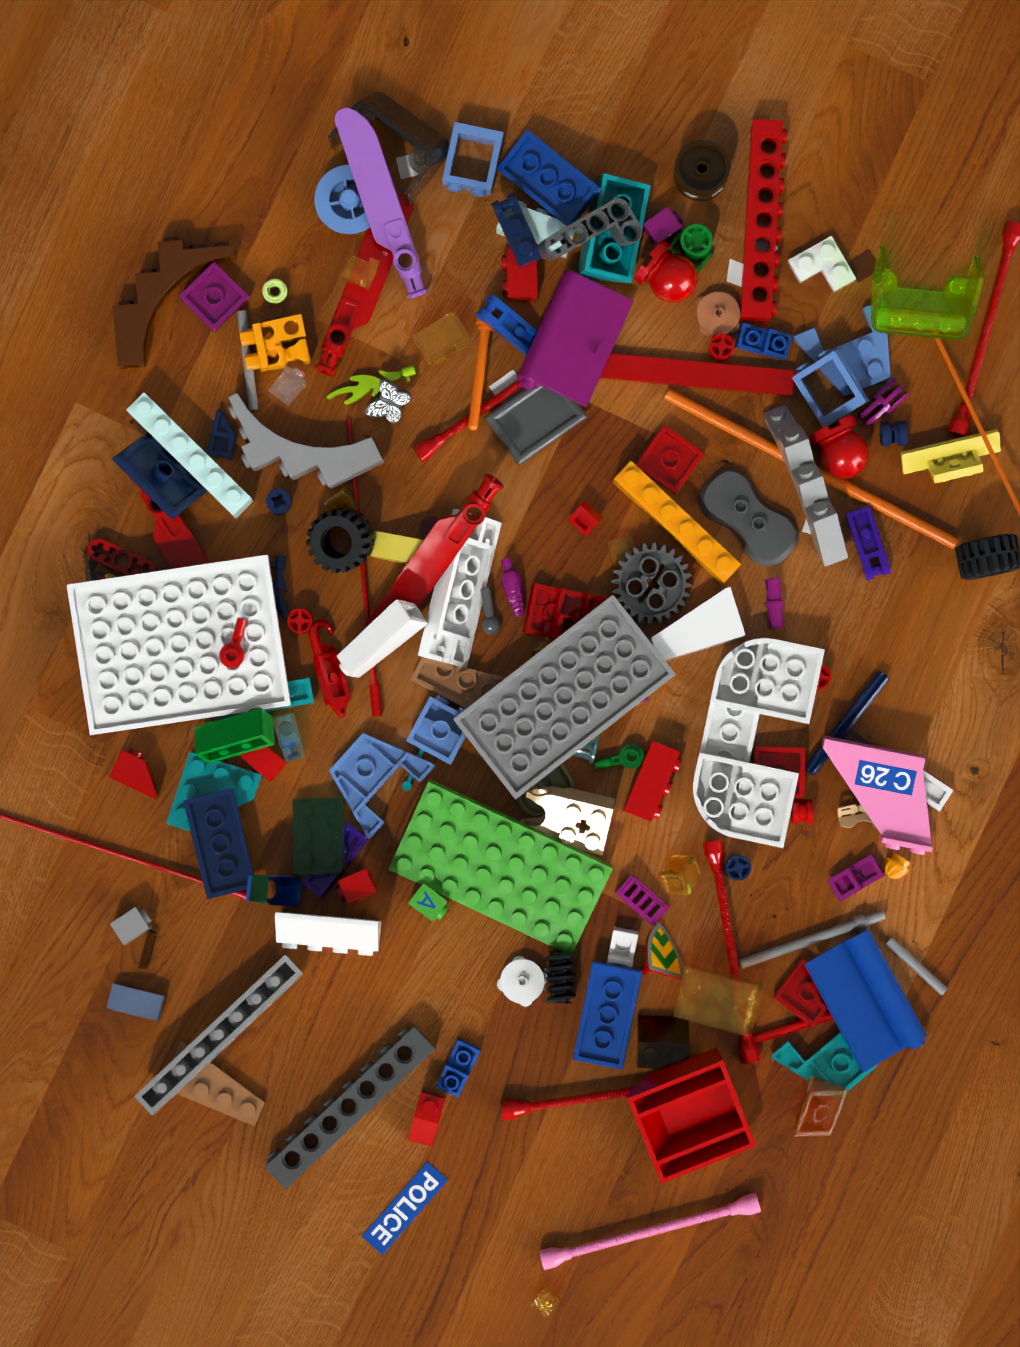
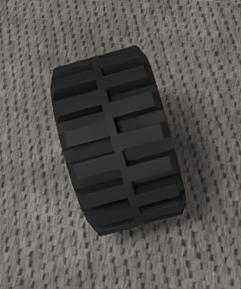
M339 507L319 515L318 519L311 523L312 528L307 531L310 539L306 540V546H311V550L308 553L310 556H315L316 559L313 562L316 565L322 564L321 569L325 571L331 569V573L348 572L363 564L367 557L371 555L373 550L370 548L375 540L371 539L374 531L373 529L369 530L368 525L371 523L368 519L365 521L362 519L364 515L361 512L354 513L355 509ZM334 526H340L350 534L352 546L349 553L341 554L331 546L329 534Z
M1014 534L981 538L962 543L955 548L961 579L985 578L1008 573L1020 568V547L1018 537Z

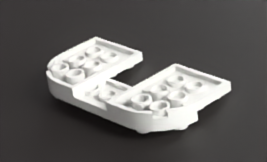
M759 638L739 645L730 651L721 662L715 676L693 781V794L698 811L703 819L717 832L732 838L779 848L784 847L799 773L749 763L760 714L805 724L810 723L825 649L777 639Z

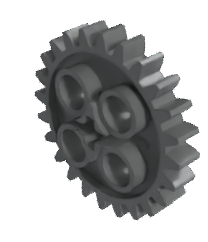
M651 542L649 549L645 543H641L640 551L635 546H632V555L624 552L623 556L626 560L624 562L616 561L620 569H612L617 578L611 579L610 582L617 584V587L610 590L611 593H618L619 596L616 599L619 603L623 602L622 606L625 610L629 609L628 614L631 618L637 614V622H641L644 617L647 624H651L653 617L657 623H661L662 616L670 620L671 611L679 614L677 605L686 606L682 598L690 597V594L685 592V588L692 587V584L687 583L685 579L692 575L683 571L688 567V564H679L683 556L673 557L675 549L671 548L666 553L665 544H661L658 550L655 542ZM646 559H650L653 562V569L648 573H645L642 569V563ZM663 564L664 568L655 577L656 573L658 572L659 566ZM670 572L674 577V581L670 586H665L663 576ZM655 577L653 582L656 584V586L654 588H648L649 584L646 582V580L648 578L653 579ZM637 580L640 588L637 593L631 594L628 590V585L631 581ZM648 588L642 602H638L639 597ZM653 594H658L660 597V603L657 607H651L649 604V598Z

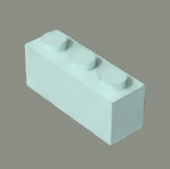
M518 201L538 247L545 238L566 227L560 220L551 217L548 211L536 208L535 211L526 208L527 204ZM512 208L503 211L506 218L514 214ZM498 222L496 234L505 236ZM570 230L569 236L574 240L576 231ZM558 241L551 245L549 249L553 251L562 244ZM567 252L566 254H564V255H562V256H560V257H563V258H566V259H567V256H568V253H569V252Z

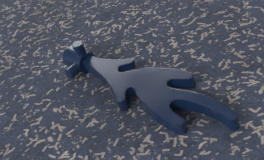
M276 556V563H270V568H277L273 589L278 622L280 614L283 615L285 622H287L289 615L287 604L279 593L280 588L285 592L288 591L283 578L286 556Z

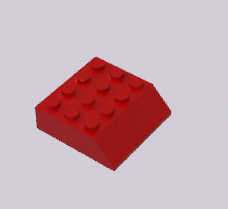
M717 1047L646 1075L626 1096L661 1184L756 1146L725 1063Z

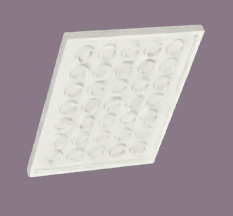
M268 555L67 585L90 735L248 712L252 708L270 709L291 705ZM237 617L247 620L240 644L245 653L244 661L238 667L228 668L221 663L219 652L225 644L231 642Z

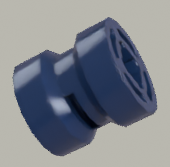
M906 420L897 421L895 424H890L888 421L880 422L879 435L881 447H889L891 444L907 445L908 430Z

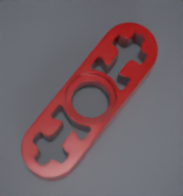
M94 539L87 547V553L92 560L127 576L141 574L140 571L134 568L133 573H129L134 565L135 558L138 559L136 565L145 567L148 564L150 571H157L156 566L150 560L103 539ZM103 544V549L111 553L112 548L116 550L110 557V563H107L108 557L103 554L95 557L96 552L93 551V548ZM119 554H126L129 557V563L124 568H119L115 564V559Z

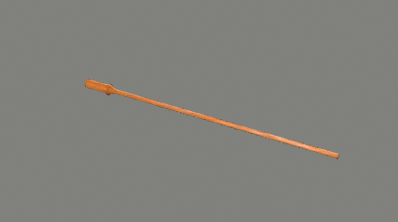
M930 322L928 326L1020 516L1019 502L933 322Z

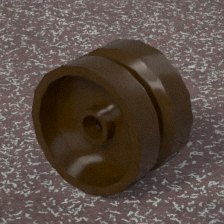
M698 140L687 144L681 149L675 161L673 179L676 188L684 197L692 201L704 202L714 199L722 192L729 177L730 163L728 156L719 145L711 141ZM700 168L701 171L705 170L706 172L700 173L697 169Z

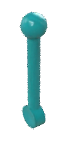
M419 748L417 757L422 758L424 750ZM410 773L407 781L402 784L404 791H409L412 788L413 776Z

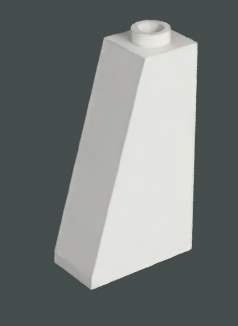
M731 587L725 588L650 639L652 645L665 661L745 636Z
M395 600L337 655L341 662L339 667L345 675L360 678L425 627L428 622L415 603Z

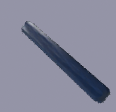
M881 671L876 673L828 735L829 737L844 739L889 681V677ZM822 744L805 765V770L811 775H816L829 758Z

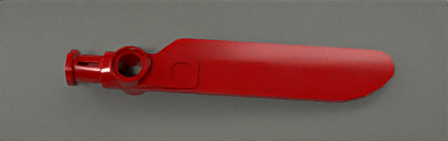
M399 194L397 196L408 224L414 203L410 197ZM371 228L367 229L333 319L327 330L321 347L323 352L319 363L314 366V370L326 376L335 377V367L339 358H342L352 331L366 325L370 321L393 263L392 251L375 241ZM340 333L344 336V341L335 343L331 340V335Z
M486 473L477 491L473 490L470 496L463 500L461 509L456 515L443 517L436 521L369 616L368 626L397 599L415 603L419 609L475 528L484 521L485 514L492 505L491 500L498 490L504 488L500 480ZM471 507H477L480 509V511L476 514H470L467 512V510Z
M137 485L141 491L140 497L156 519L153 533L154 541L171 568L211 563L180 514L171 519L162 509L155 510L152 506L153 500Z

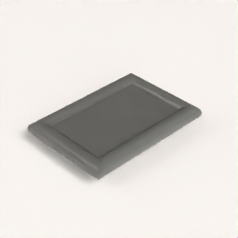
M540 386L539 388H533V390L523 389L484 418L515 462L520 466L588 416L578 403Z

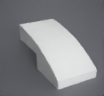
M614 927L607 963L632 968L639 931Z

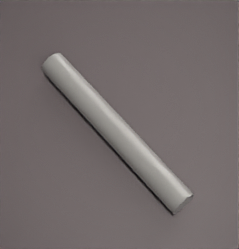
M893 937L888 939L885 944L941 996L948 990L938 978Z

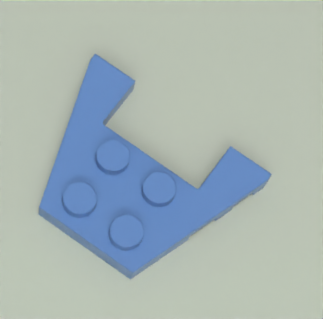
M884 300L862 309L871 331L870 334L830 349L831 352L834 350L840 352L863 390L891 378ZM815 328L793 337L794 342L807 354L806 356L812 362H817L818 358L816 356L822 353L824 349ZM833 360L819 368L843 398L854 394Z
M362 733L329 771L366 837L370 839L385 823L366 806V803L400 766L421 783L435 765Z

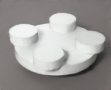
M516 956L502 971L497 987L509 1000L526 1007L531 1005L542 993L546 983L544 978L547 977V974L533 961L527 960L522 956Z

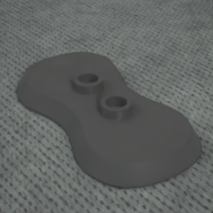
M735 468L721 469L714 473L702 486L699 493V505L704 515L711 521L731 530L738 537L745 553L753 562L762 566H773L782 562L794 550L799 539V531L795 521L785 512L771 507L762 500L752 480L743 471Z

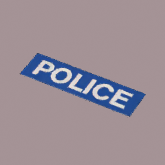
M427 1162L362 1237L383 1255L444 1186L448 1179Z

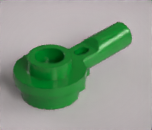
M628 744L621 749L618 755L594 760L595 768L598 770L622 764L625 768L635 769L643 763L644 753L638 745Z

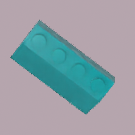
M605 173L596 177L594 183L601 188V191L590 203L589 213L613 199L622 198L629 204L642 229L651 185ZM612 206V214L615 217H619V209L616 206ZM591 218V226L594 229H598V221L595 218ZM624 228V236L627 239H631V231L628 228ZM609 229L605 230L582 244L577 273L598 281L632 283L640 239L629 246H620L615 242Z

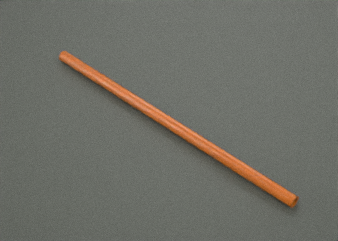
M670 388L667 391L664 400L784 462L776 443ZM817 465L823 476L824 483L952 550L957 544L959 538L845 479L829 475L824 468Z

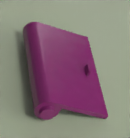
M564 271L517 374V379L520 381L519 385L528 390L542 386L587 407L634 301L578 273Z

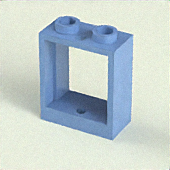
M454 122L442 178L443 186H447L446 189L453 192H461V189L471 191V194L477 197H485L486 194L491 195L504 132ZM458 139L494 146L487 182L451 175Z
M830 349L817 355L818 361L810 365L807 362L796 369L797 374L792 377L822 427L832 425L870 401L838 350L831 352ZM833 360L855 397L825 415L803 378Z

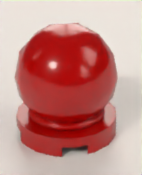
M661 240L649 254L653 259L646 266L641 265L633 279L640 285L649 282L651 291L658 299L668 303H680L694 293L698 281L696 267L689 258L681 254H670L671 245Z
M853 415L840 419V423L834 425V428L829 430L828 426H825L808 437L812 446H821L819 458L823 468L829 475L839 479L857 476L866 467L869 451L867 443L860 434L852 431V427L857 425Z

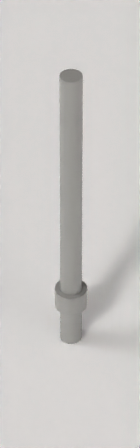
M883 909L865 916L860 914L854 916L853 920L744 957L739 959L742 969L856 929L857 931L868 928L867 925L884 920L886 917Z

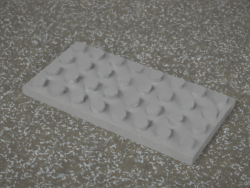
M612 595L453 720L516 800L676 674L615 596Z

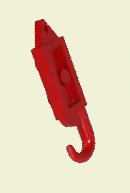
M319 619L312 623L308 631L314 654L312 658L325 706L329 705L341 719L345 717L347 703L351 697L345 675L339 667L341 662L337 658L338 651L331 645L321 644L318 629L320 627L328 629L331 635L334 634V629L329 622Z

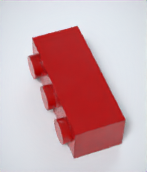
M653 740L651 741L623 812L650 823L653 818L658 820L663 809V805L659 803L663 795L668 796L673 782L669 781L672 772H678L683 760L679 758V751Z

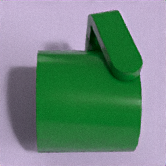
M701 224L690 225L686 229L681 230L671 242L670 254H681L689 258L691 262L703 260L698 267L694 265L697 273H699L714 254L710 251L713 242L712 234L707 227ZM678 241L680 249L679 253L673 249V247Z

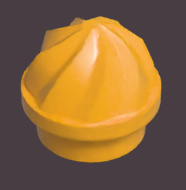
M893 853L890 858L887 857L886 874L892 879H900L909 872L907 868L910 862Z

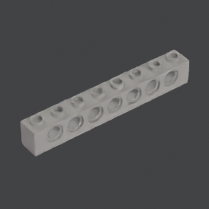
M284 955L134 1097L154 1116L289 989L303 973Z

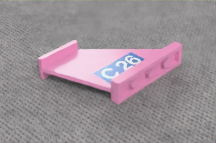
M824 736L822 742L823 749L880 832V840L882 843H885V847L899 850L900 846L910 848V852L922 855L925 854V851L932 852L933 847L923 776L924 755Z

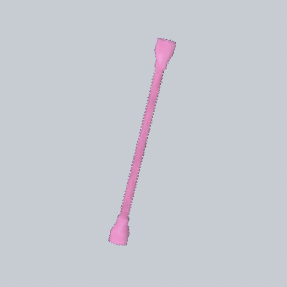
M756 1192L743 1195L735 1202L728 1203V1205L723 1206V1208L720 1207V1209L715 1208L714 1210L711 1209V1211L701 1212V1214H692V1216L682 1217L679 1220H670L667 1223L651 1225L648 1228L629 1231V1233L619 1234L616 1237L614 1235L613 1237L610 1236V1238L607 1237V1239L604 1238V1240L600 1239L591 1243L588 1242V1244L585 1243V1245L573 1246L572 1248L549 1247L539 1250L543 1268L547 1270L559 1266L564 1261L570 1260L573 1256L576 1257L580 1254L583 1255V1253L586 1254V1252L589 1253V1251L605 1249V1247L608 1248L611 1245L617 1246L621 1243L624 1244V1242L627 1243V1241L630 1242V1240H639L643 1237L646 1238V1236L649 1237V1235L652 1236V1234L658 1235V1233H665V1231L668 1232L671 1229H680L684 1226L687 1227V1225L690 1226V1224L693 1225V1223L706 1222V1220L721 1218L725 1215L728 1216V1214L731 1216L737 1214H756L761 1212Z

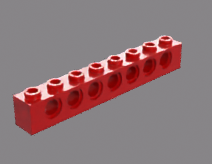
M753 119L751 124L739 321L769 323L771 316H776L777 301H772L773 291H777L778 276H774V267L779 266L780 252L775 251L776 242H780L781 227H777V217H782L783 203L778 202L779 193H783L784 178H780V168L785 167L786 157L785 153H781L782 144H786L787 129H783V121ZM766 142L771 143L775 150L769 153L765 152L761 145ZM769 167L773 171V175L764 177L760 173V169ZM763 191L768 192L772 199L764 202L759 198L758 194ZM766 216L770 220V225H759L757 218ZM761 240L765 241L769 249L760 251L756 248L755 243ZM757 265L764 266L767 269V274L764 276L757 275L754 267ZM762 290L766 298L758 301L753 297L752 292Z

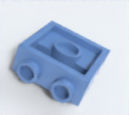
M437 695L434 699L430 696L406 741L451 765L466 739L465 734L453 719L465 709L459 707L458 710L449 707L450 701Z

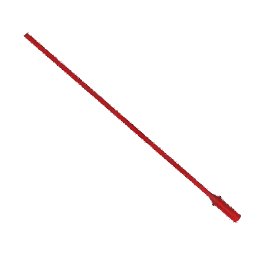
M347 418L348 445H352L351 418ZM355 477L352 479L355 513H359L357 478ZM364 562L360 565L367 628L370 611ZM374 666L370 669L371 679L368 687L370 688L372 717L382 716L379 687L381 685L376 678Z
M0 813L1 819L203 884V880L200 877ZM247 890L228 895L246 900Z

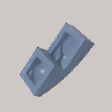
M113 983L107 1008L160 1021L165 996Z

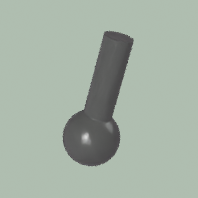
M490 587L481 588L485 613L482 629L489 635H495L501 630L502 623L495 616Z

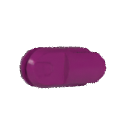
M894 376L871 396L872 401L858 414L859 419H862L874 408L878 407L863 424H872L883 413L888 415L910 395L906 391L889 405L888 403L904 388L899 384L884 397L881 396L897 381Z

